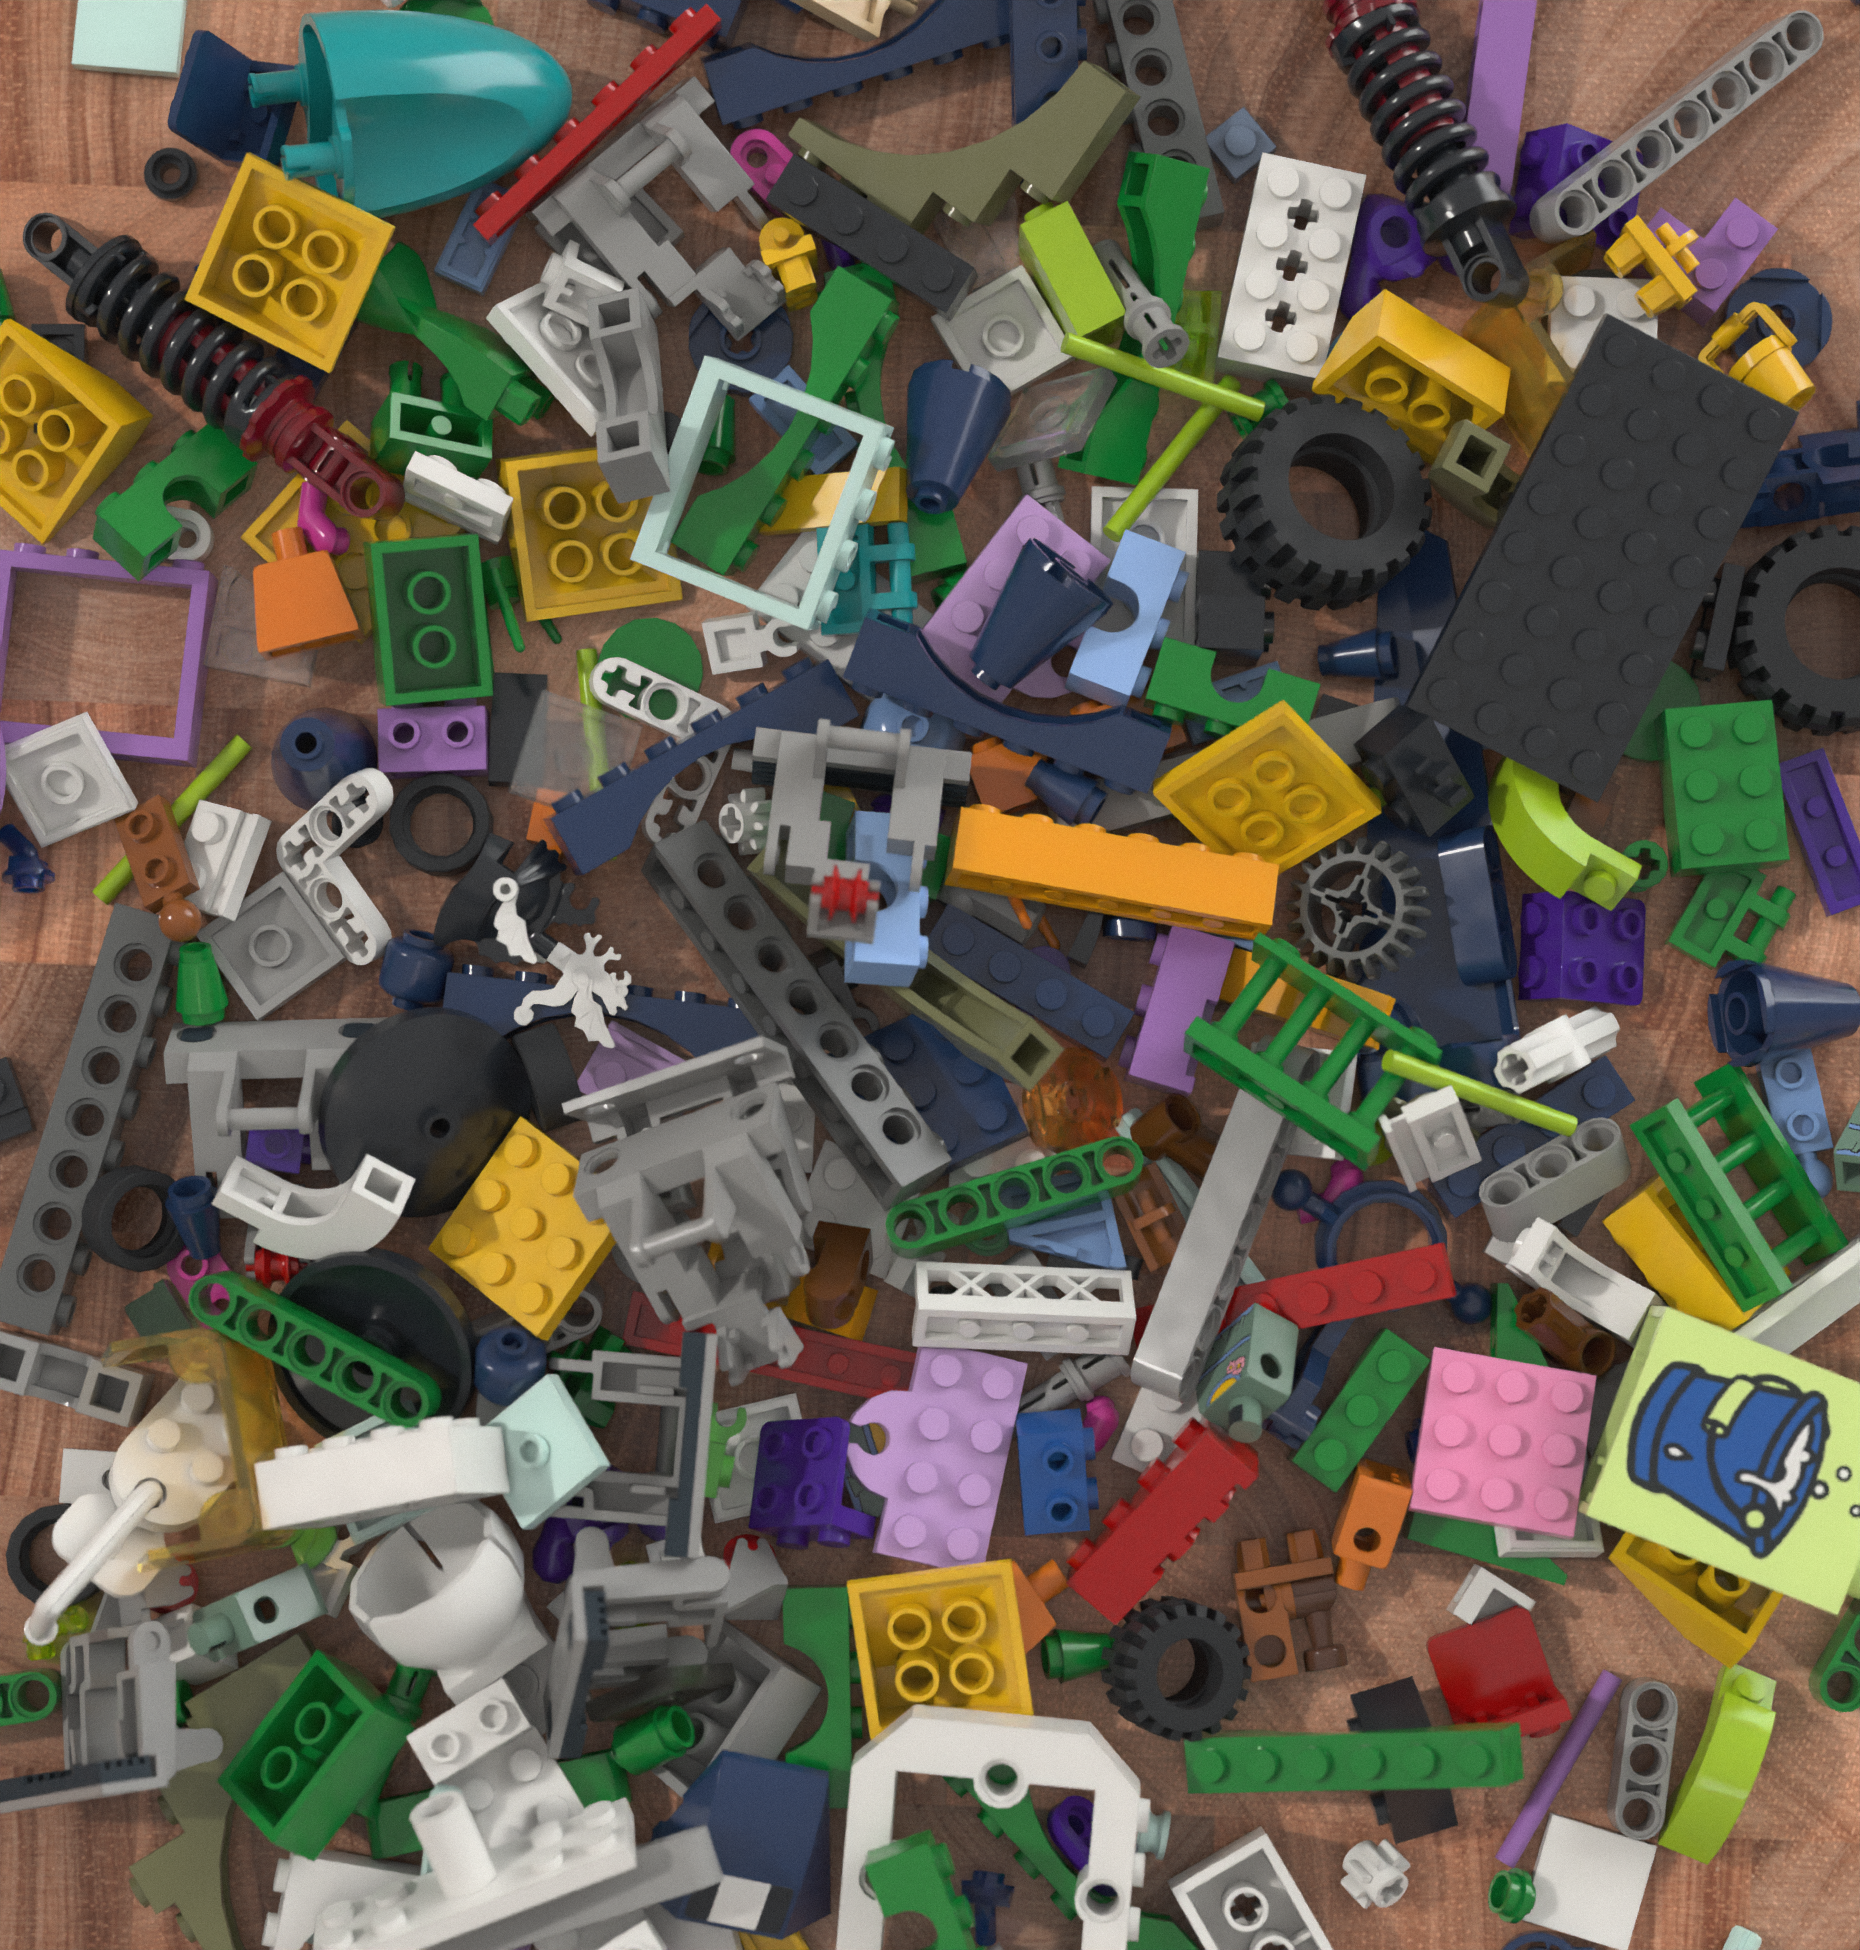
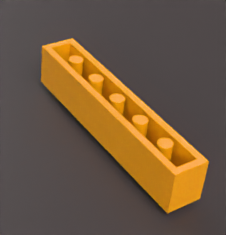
M975 804L969 808L961 807L952 824L944 885L1254 940L1259 932L1265 935L1272 926L1279 864L1264 862L1262 856L1254 853L1239 852L1230 856L1213 853L1210 847L1199 843H1184L1180 846L1159 843L1157 837L1144 833H1133L1127 837L1106 833L1105 828L1095 824L1084 823L1078 824L1075 827L1054 824L1053 819L1040 814H1026L1022 818L1001 814L998 808L985 804Z

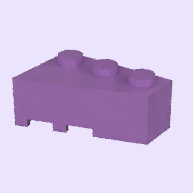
M1176 926L1170 927L1168 935L1157 934L1149 964L1158 966L1152 986L1142 984L1134 1009V1015L1143 1018L1137 1037L1126 1035L1118 1061V1066L1127 1068L1124 1081L1169 1095L1178 1093L1188 1097L1192 1093L1196 1079L1194 1074L1198 1061L1183 1051L1184 1033L1196 1016L1210 1024L1235 942L1197 930Z

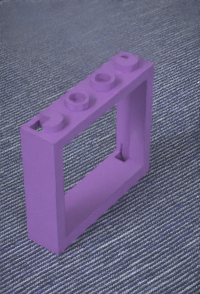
M15 543L14 551L0 550V711L17 571L191 589L174 738L99 730L98 732L114 760L196 768L218 579L210 571L204 570V563L187 559H174L172 567L157 566L138 582L117 561L99 560V553L92 550L69 548L67 549L66 556L46 554V547L29 543ZM0 721L4 745L51 727L50 725Z

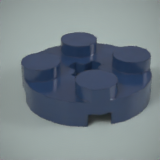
M1771 268L1756 273L1737 288L1726 304L1722 324L1734 312L1739 314L1751 302L1766 304L1771 310H1780L1781 318L1790 320L1791 327L1788 329L1797 339V342L1791 347V352L1804 369L1814 361L1827 344L1832 329V313L1829 302L1823 292L1819 294L1816 287L1809 283L1810 279L1805 275L1791 269ZM1760 315L1749 324V328L1729 347L1731 357L1735 363L1754 345L1774 335L1770 328L1765 327L1764 320Z
M702 303L695 311L689 325V352L696 371L699 373L704 356H710L772 380L776 378L790 364L793 355L794 335L784 308L782 306L778 307L751 330L753 335L750 342L754 346L751 351L747 353L742 350L736 354L730 351L732 342L727 338L730 332ZM731 383L727 390V394H737L741 397H751L755 394Z

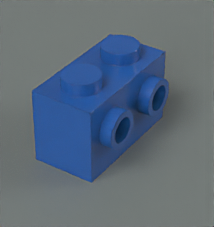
M1080 1408L1017 1413L1015 1422L1025 1535L1090 1530L1089 1510L1099 1509L1096 1477H1086L1085 1461L1096 1460L1093 1427L1083 1428Z

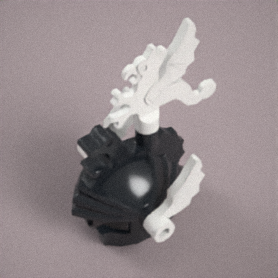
M489 833L477 861L469 872L453 886L440 907L433 935L435 945L443 947L454 941L471 940L477 944L479 955L491 958L496 964L510 962L517 965L522 960L533 964L536 962L543 964L547 961L564 973L554 989L531 991L525 996L522 1005L517 1007L514 1012V1020L519 1025H527L533 1020L534 1012L530 1009L533 1004H543L551 1007L565 1005L575 996L571 1012L576 1016L575 1027L585 1032L588 1041H599L604 1047L613 1049L616 1045L605 1024L602 1006L594 1001L592 991L602 997L609 1014L616 1015L618 1012L617 1006L627 1010L629 1006L626 1003L625 996L628 994L627 986L631 983L632 976L625 971L624 979L618 981L616 973L608 974L604 966L608 960L619 961L622 957L621 954H615L614 948L610 947L606 954L600 957L595 956L593 951L596 944L603 938L602 935H597L593 938L590 933H585L586 951L582 955L577 954L545 932L554 922L559 925L566 923L569 927L577 924L579 927H582L584 924H595L597 922L596 910L600 906L601 900L593 897L589 905L582 910H578L572 905L571 896L576 889L575 883H563L561 875L567 869L566 864L559 863V853L556 850L547 849V843L543 839L531 851L516 872L504 865L503 862L515 843Z

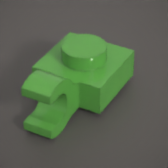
M712 1402L704 1497L716 1499L719 1487L730 1488L735 1456L726 1455L727 1442L745 1427L747 1410L746 1408L739 1407L736 1422L732 1426L726 1427L718 1423L716 1419L718 1403Z

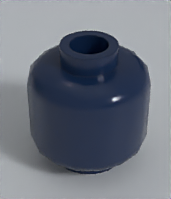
M405 929L403 936H397L388 941L379 974V986L387 994L393 996L392 1004L394 1006L409 1011L424 1008V1004H435L444 999L447 972H452L454 955L447 947L435 945L433 941L434 933L418 929Z
M504 1325L491 1329L481 1338L475 1355L474 1380L480 1394L491 1403L500 1406H510L545 1377L546 1347L541 1338L535 1336L527 1328L515 1325Z

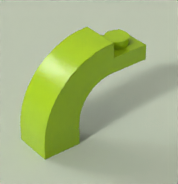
M1506 756L1501 758L1495 767L1490 781L1488 806L1494 829L1508 854L1534 882L1557 898L1561 899L1570 888L1612 911L1637 881L1642 865L1581 830L1572 821L1562 805L1559 796V783Z
M1724 1664L1720 1668L1702 1739L1686 1774L1667 1799L1665 1818L1660 1829L1657 1844L1706 1865L1709 1864L1719 1851L1746 1803L1763 1761L1776 1712L1771 1710L1776 1680L1738 1664L1732 1669H1729Z

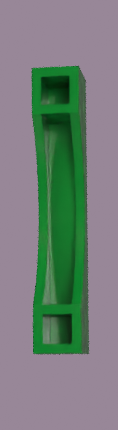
M1129 151L1117 206L1126 227L1132 267L1140 276L1150 294L1162 298L1167 303L1171 311V320L1175 324L1176 315L1183 303L1182 289L1188 263L1195 251V232L1200 210L1207 198V180L1210 168L1159 154ZM1145 314V319L1148 323H1150V318L1147 314ZM1124 330L1118 350L1144 359L1140 341L1133 339ZM1161 338L1158 342L1166 351L1169 348L1163 338ZM1108 369L1088 398L1069 415L1057 467L1138 485L1140 473L1147 461L1146 446L1152 420L1159 408L1158 394L1160 387Z
M860 263L845 267V269L896 300L892 282L869 266ZM835 270L823 273L824 286L827 285ZM823 290L817 291L818 298ZM899 307L897 308V310H896V312H895V314L898 315V316H899ZM891 336L885 344L877 341L866 359L872 363L866 378L856 390L852 389L844 395L847 409L884 424L886 422L881 401V372ZM893 446L890 454L893 457L888 468L902 467L906 469V464L895 446ZM908 498L907 523L909 524V543L915 544L916 561L910 562L911 586L942 578L967 567V560L953 510L941 514L925 513L919 510Z
M841 266L836 268L810 311L813 344L811 371L805 393L839 405L849 387L856 390L866 378L872 366V363L866 359L877 341L885 344L893 334L900 320V316L896 315L895 312L901 304ZM798 410L790 427L773 450L749 472L721 488L697 496L670 542L723 576H734L737 569L745 572L759 551L760 545L755 543V540L764 523L772 527L787 505L788 500L781 495L792 478L798 482L803 479L816 457L810 451L821 433L828 436L836 425Z
M1520 1722L1471 1723L1353 1732H1285L1258 1729L1221 1730L1214 1735L1202 1732V1740L1190 1742L1184 1739L1188 1794L1506 1787L1524 1779Z
M1003 1763L995 1764L987 1771L990 1779L1000 1785L1010 1784L1017 1778L1015 1770ZM941 1775L961 1798L969 1792L983 1807L976 1815L997 1839L1006 1833L1015 1843L1019 1850L1013 1854V1857L1032 1879L1035 1880L1042 1874L1054 1887L1055 1891L1049 1897L1058 1909L1070 1921L1077 1915L1079 1916L1075 1906V1889L1078 1874L1064 1862L1046 1837L1034 1811L1029 1788L1019 1803L1008 1808H996L987 1805L979 1798L974 1788L973 1778ZM1092 1887L1088 1891L1090 1898L1095 1902L1105 1904L1114 1900L1111 1897L1099 1894ZM1140 1910L1138 1942L1127 1941L1126 1950H1201L1170 1915Z

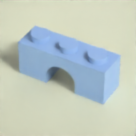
M1125 529L1108 572L1103 592L1107 596L1123 602L1130 609L1134 623L1129 628L1120 632H1107L1093 626L1088 628L1084 633L1073 661L1065 689L1112 707L1118 705L1127 706L1131 695L1141 699L1152 668L1143 665L1148 649L1151 647L1158 651L1160 650L1171 620L1161 617L1168 600L1178 603L1189 576L1188 572L1180 570L1186 552Z
M855 810L846 832V861L870 864L869 883L870 880L880 881L879 892L884 896L888 906L884 910L877 911L873 944L845 941V982L910 987L918 969H925L927 964L928 937L920 936V918L924 919L926 917L928 887L920 886V892L909 891L912 856L886 853L890 813ZM923 860L922 869H925L927 860Z

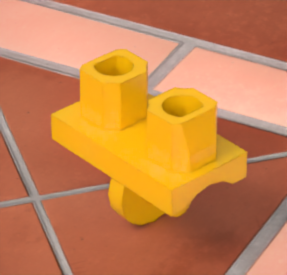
M1636 215L1624 225L1619 235L1620 237L1608 249L1603 259L1620 279L1640 264L1652 276L1653 280L1634 295L1637 303L1649 318H1653L1673 306L1679 311L1692 300L1691 297L1698 290L1674 260L1676 259L1687 274L1697 268L1700 263L1688 248L1699 239V236L1691 229L1679 237L1668 222H1666L1655 231L1656 235L1666 246L1664 248L1639 215Z
M782 217L769 221L762 228L759 236L761 259L772 271V276L784 286L785 299L787 300L786 305L789 312L815 304L818 299L815 289L817 288L815 276L820 274L816 246L812 235L804 236V231L800 225L792 219Z

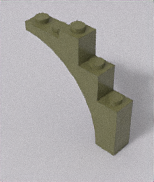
M1084 60L1058 93L1027 119L987 141L954 151L919 155L878 152L851 143L818 122L800 117L788 136L802 146L798 154L807 162L823 171L828 165L842 176L839 180L841 184L865 199L867 197L868 201L924 235L942 207L946 214L966 227H969L972 222L991 226L1022 179L1024 181L1020 188L1044 205L1050 199L1060 203L1069 202L1141 97L1100 66Z
M779 839V864L776 865L774 876L763 874L766 846L748 866L747 870L808 927L812 885L785 882L789 840ZM816 938L824 947L830 949L838 960L845 959V941ZM929 949L925 969H918L910 987L878 985L902 1009L933 1025L965 1057L1029 1092L1064 1051L1032 1017L982 988Z
M306 1630L293 1635L185 1703L190 1711L186 1715L188 1727L190 1729L210 1728L217 1731L223 1741L222 1752L213 1761L199 1763L178 1771L175 1776L168 1780V1787L158 1788L162 1794L157 1797L161 1811L173 1826L179 1823L184 1832L128 1867L133 1875L129 1879V1884L140 1904L145 1908L151 1905L157 1915L175 1903L180 1910V1913L176 1914V1920L181 1931L191 1943L198 1940L203 1950H246L240 1938L230 1897L228 1853L237 1803L218 1784L217 1779L317 1649Z

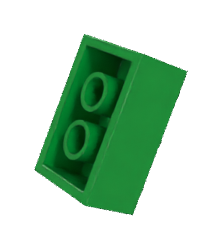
M460 533L363 542L379 702L385 706L493 696L478 534Z
M1762 700L1664 709L1654 719L1671 877L1775 869L1789 861L1773 701Z
M317 1649L223 1771L217 1782L273 1844L314 1862L408 1740L406 1736L413 1733L415 1728L357 1668Z

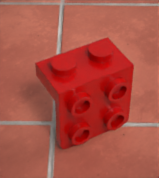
M1514 1606L1475 1620L1471 1625L1467 1623L1428 1639L1426 1649L1453 1725L1520 1722L1521 1737L1529 1735L1531 1738H1541L1558 1731L1561 1728L1560 1723L1573 1719L1566 1698L1554 1685L1531 1615L1524 1607Z

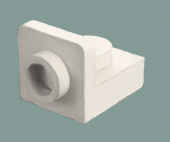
M569 240L562 255L560 256L553 252L543 270L540 282L548 286L542 306L589 327L587 300L623 291L625 282L576 259L580 244Z

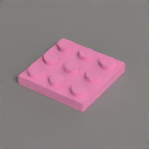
M1434 1347L1431 1353L1411 1485L1413 1492L1409 1501L1408 1511L1571 1540L1575 1532L1596 1376Z

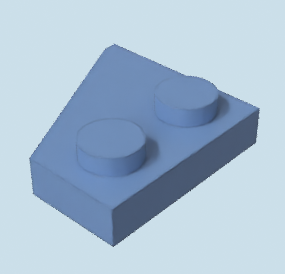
M1074 1172L1053 1176L1051 1179L1054 1188L1062 1193H1072L1082 1184L1079 1176ZM1013 1186L1004 1189L999 1199L1005 1207L1014 1210L1024 1207L1029 1202L1030 1197L1024 1189ZM1111 1198L1006 1231L1009 1244L1109 1270H1126L1125 1257Z

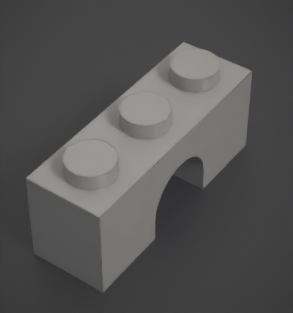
M0 1328L1 1390L21 1396H32L76 1409L75 1412L124 1427L138 1426L155 1374Z

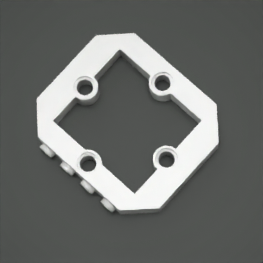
M915 1704L856 1752L851 1768L836 1950H883L885 1918L866 1872L865 1862L868 1851L897 1841L892 1839L898 1771L973 1778L974 1788L979 1798L987 1805L996 1808H1008L1019 1803L1026 1795L1029 1784L1095 1790L1089 1864L1085 1865L1080 1871L1075 1889L1076 1910L1084 1921L1081 1950H1126L1127 1941L1138 1942L1141 1908L1130 1907L1132 1886L1143 1887L1145 1853H1135L1137 1832L1148 1833L1150 1799L1140 1798L1139 1778L1091 1721ZM1003 1763L1015 1770L1017 1778L1010 1784L1000 1785L990 1779L987 1771L991 1766ZM1097 1884H1107L1116 1890L1118 1896L1109 1903L1101 1904L1091 1899L1088 1891Z

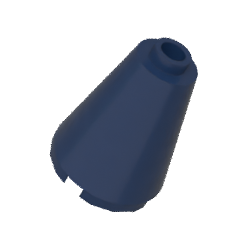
M941 359L926 362L912 373L907 386L906 493L915 506L925 513L941 514L957 507L1009 419L1012 398L1010 390L999 377L983 367L971 364L968 372L952 368L954 360Z
M1030 537L1025 545L1022 546L969 654L975 663L971 672L993 690H997L1000 685L1012 689L1104 617L1114 604L1091 579L1088 578L1086 581L1074 570L1075 566L1038 539L1034 538L1032 540Z
M315 708L295 716L281 729L272 748L271 768L274 780L282 794L294 805L309 811L348 775L365 768H375L378 770V759L375 743L370 732L357 718L347 712L334 708ZM367 789L362 794V796H365L368 793Z
M1748 959L1728 961L1717 971L1714 979H1722L1718 994H1709L1707 1004L1708 1027L1713 1045L1718 1053H1727L1732 1061L1727 1063L1733 1067H1752L1852 1036L1860 1025V996L1852 985Z

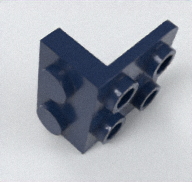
M196 30L186 52L176 93L170 105L167 121L170 131L226 166L240 168L246 153L249 152L279 166L282 156L281 146L286 143L297 102L253 108L248 86H252V84L248 83V74L294 70V65L252 60L210 31Z

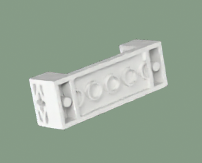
M501 1678L406 1736L434 1785L447 1784L461 1789L463 1799L486 1850L529 1835L535 1827L544 1822L558 1821L560 1823L581 1815L585 1810L584 1805L556 1758H548L545 1739L511 1681ZM644 1908L533 1943L537 1950H668Z

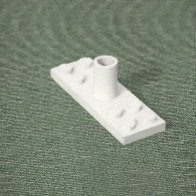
M446 1791L431 1796L413 1809L410 1814V1820L433 1871L406 1882L401 1880L388 1882L379 1887L372 1895L354 1902L342 1900L330 1905L322 1914L316 1916L313 1950H421L635 1868L634 1815L625 1797L612 1803L610 1801L594 1803L587 1807L581 1815L560 1823L558 1821L544 1822L535 1827L529 1835L486 1850L460 1792Z

